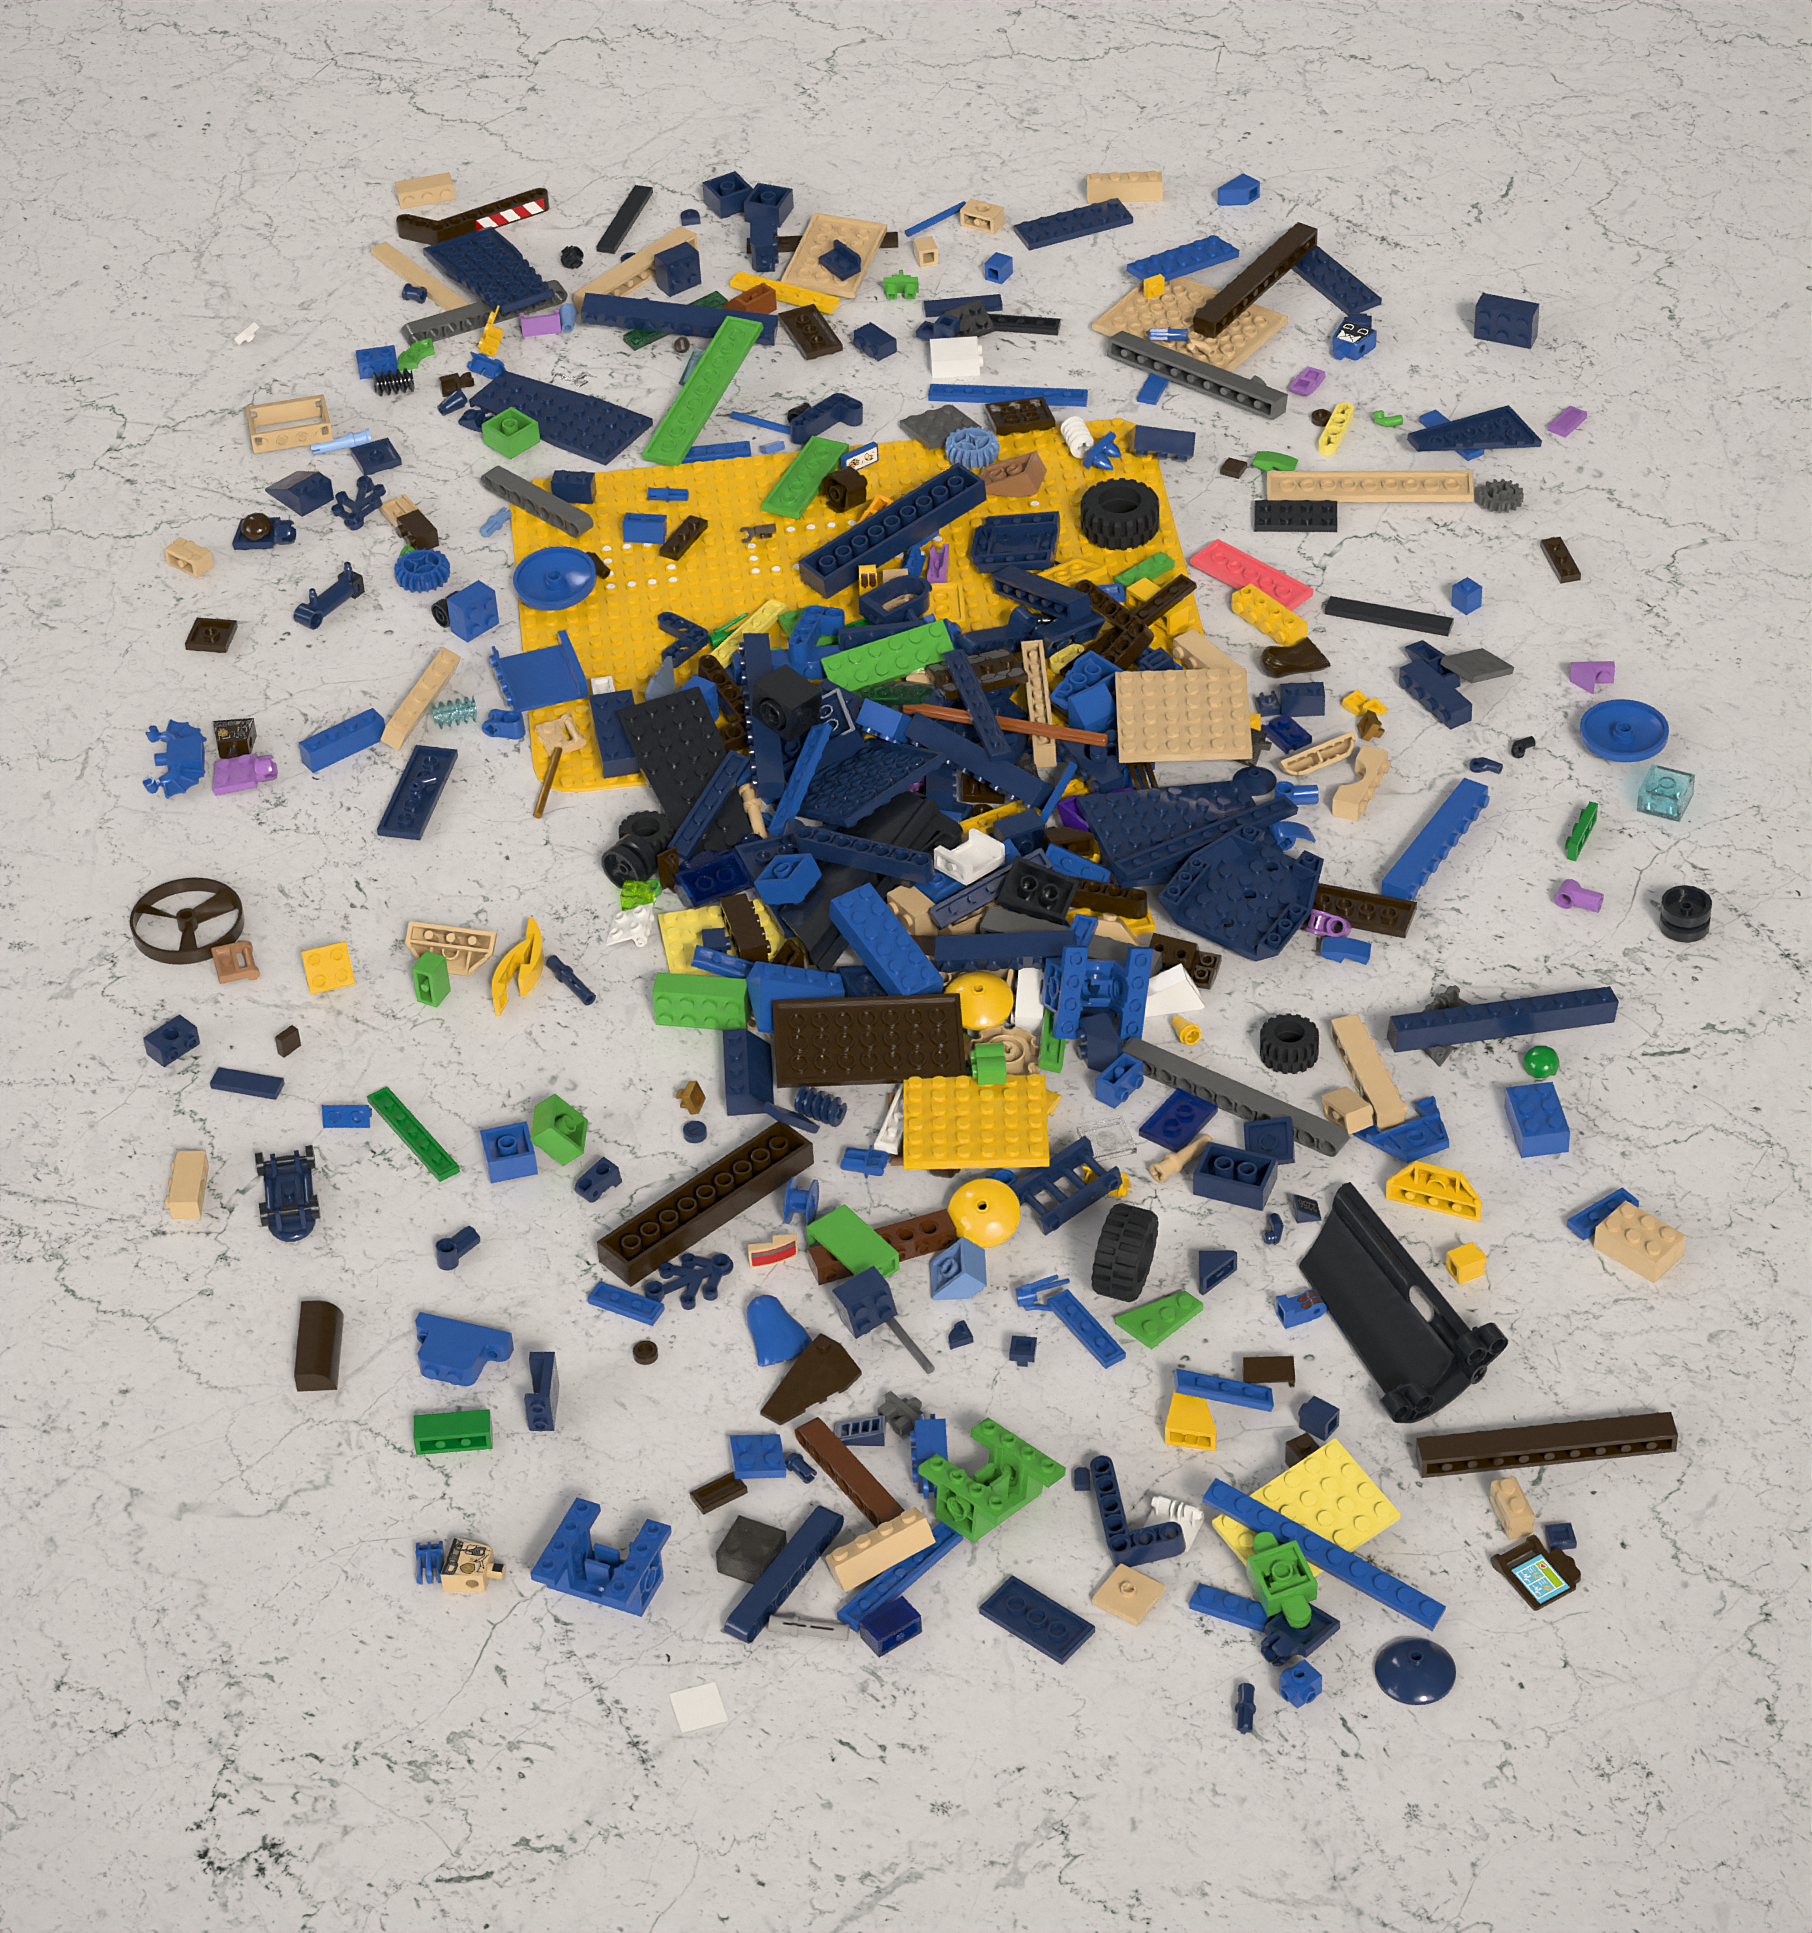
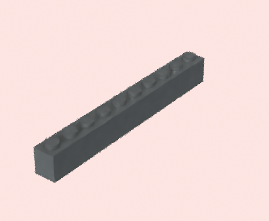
M1120 331L1109 338L1107 356L1271 420L1286 412L1288 394L1125 331Z

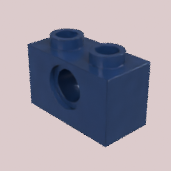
M180 1014L143 1038L147 1055L163 1067H166L200 1044L197 1027Z

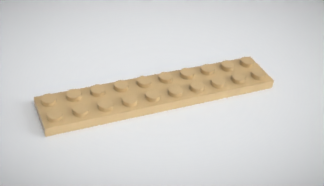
M1472 470L1267 471V500L1337 501V503L1474 502Z

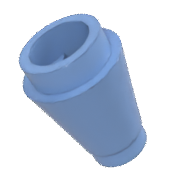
M569 303L563 304L559 309L562 330L565 332L573 331L578 313L575 306Z

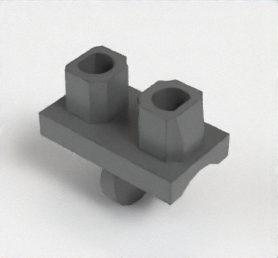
M892 1391L885 1394V1403L877 1408L878 1416H886V1423L893 1418L896 1419L893 1422V1429L900 1437L910 1433V1431H915V1420H920V1414H923L920 1410L922 1402L918 1398L913 1397L909 1400L903 1398L901 1400Z

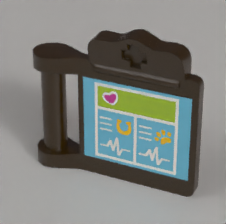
M1534 1534L1527 1537L1526 1542L1502 1555L1495 1554L1490 1558L1493 1568L1509 1581L1534 1611H1538L1575 1591L1576 1584L1581 1580V1572L1576 1567L1575 1560L1572 1557L1566 1555L1559 1548L1548 1553L1539 1538ZM1530 1551L1536 1553V1555L1509 1569L1507 1563Z

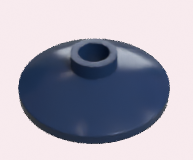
M1260 766L1242 768L1233 776V780H1242L1251 796L1265 795L1271 792L1277 783L1275 774L1269 769Z

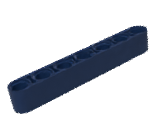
M801 826L794 832L799 854L811 853L815 859L918 883H928L935 878L932 857L925 852L812 826Z
M821 1505L817 1506L730 1614L725 1623L724 1632L747 1644L752 1643L769 1622L770 1615H774L839 1534L843 1527L844 1516Z

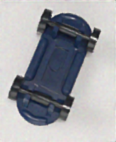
M313 1145L305 1146V1156H300L299 1150H294V1155L275 1157V1153L270 1154V1161H264L263 1152L255 1153L258 1177L264 1176L265 1202L259 1203L262 1227L268 1226L272 1235L281 1241L296 1242L302 1240L313 1231L316 1219H320L318 1196L314 1195L311 1169H316Z

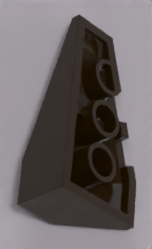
M820 1333L804 1349L764 1405L760 1415L781 1426L805 1413L806 1408L817 1402L822 1404L827 1401L828 1396L836 1392L840 1394L846 1391L862 1375V1371L841 1343Z

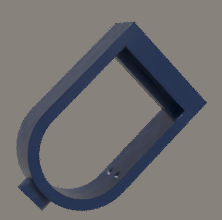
M903 575L896 577L859 596V614L873 625L904 622L907 609H912L918 617L924 614L930 607L929 593L932 591V586L929 581L919 576ZM901 595H918L916 598L889 612L882 607L883 604Z

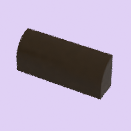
M301 1301L294 1369L297 1392L337 1390L344 1315L340 1308L330 1302Z

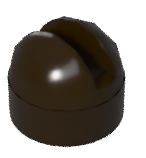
M680 337L675 341L674 348L679 353H685L690 348V342L687 338ZM680 340L684 341L685 349L683 350Z

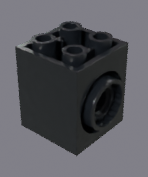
M784 664L778 669H774L771 673L754 683L752 716L788 743L811 729V726L820 723L823 691L788 665Z

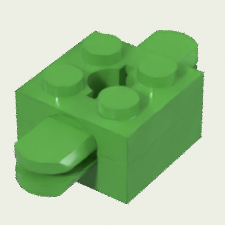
M1261 1532L1257 1534L1253 1539L1252 1549L1255 1555L1247 1557L1246 1573L1267 1617L1283 1611L1291 1627H1305L1311 1620V1608L1308 1602L1317 1599L1318 1583L1297 1541L1295 1540L1280 1546L1273 1533Z

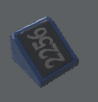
M1296 1194L1293 1195V1208L1297 1223L1321 1221L1316 1200Z

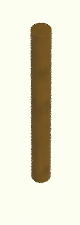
M561 747L554 748L533 816L537 819L542 817L563 752Z

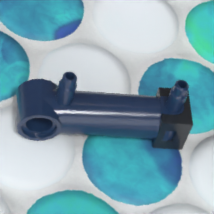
M345 562L344 571L337 576L338 581L319 596H317L314 588L309 589L310 602L298 605L294 612L295 622L312 630L317 629L324 617L350 597L356 599L365 592L363 576L352 570L350 562Z

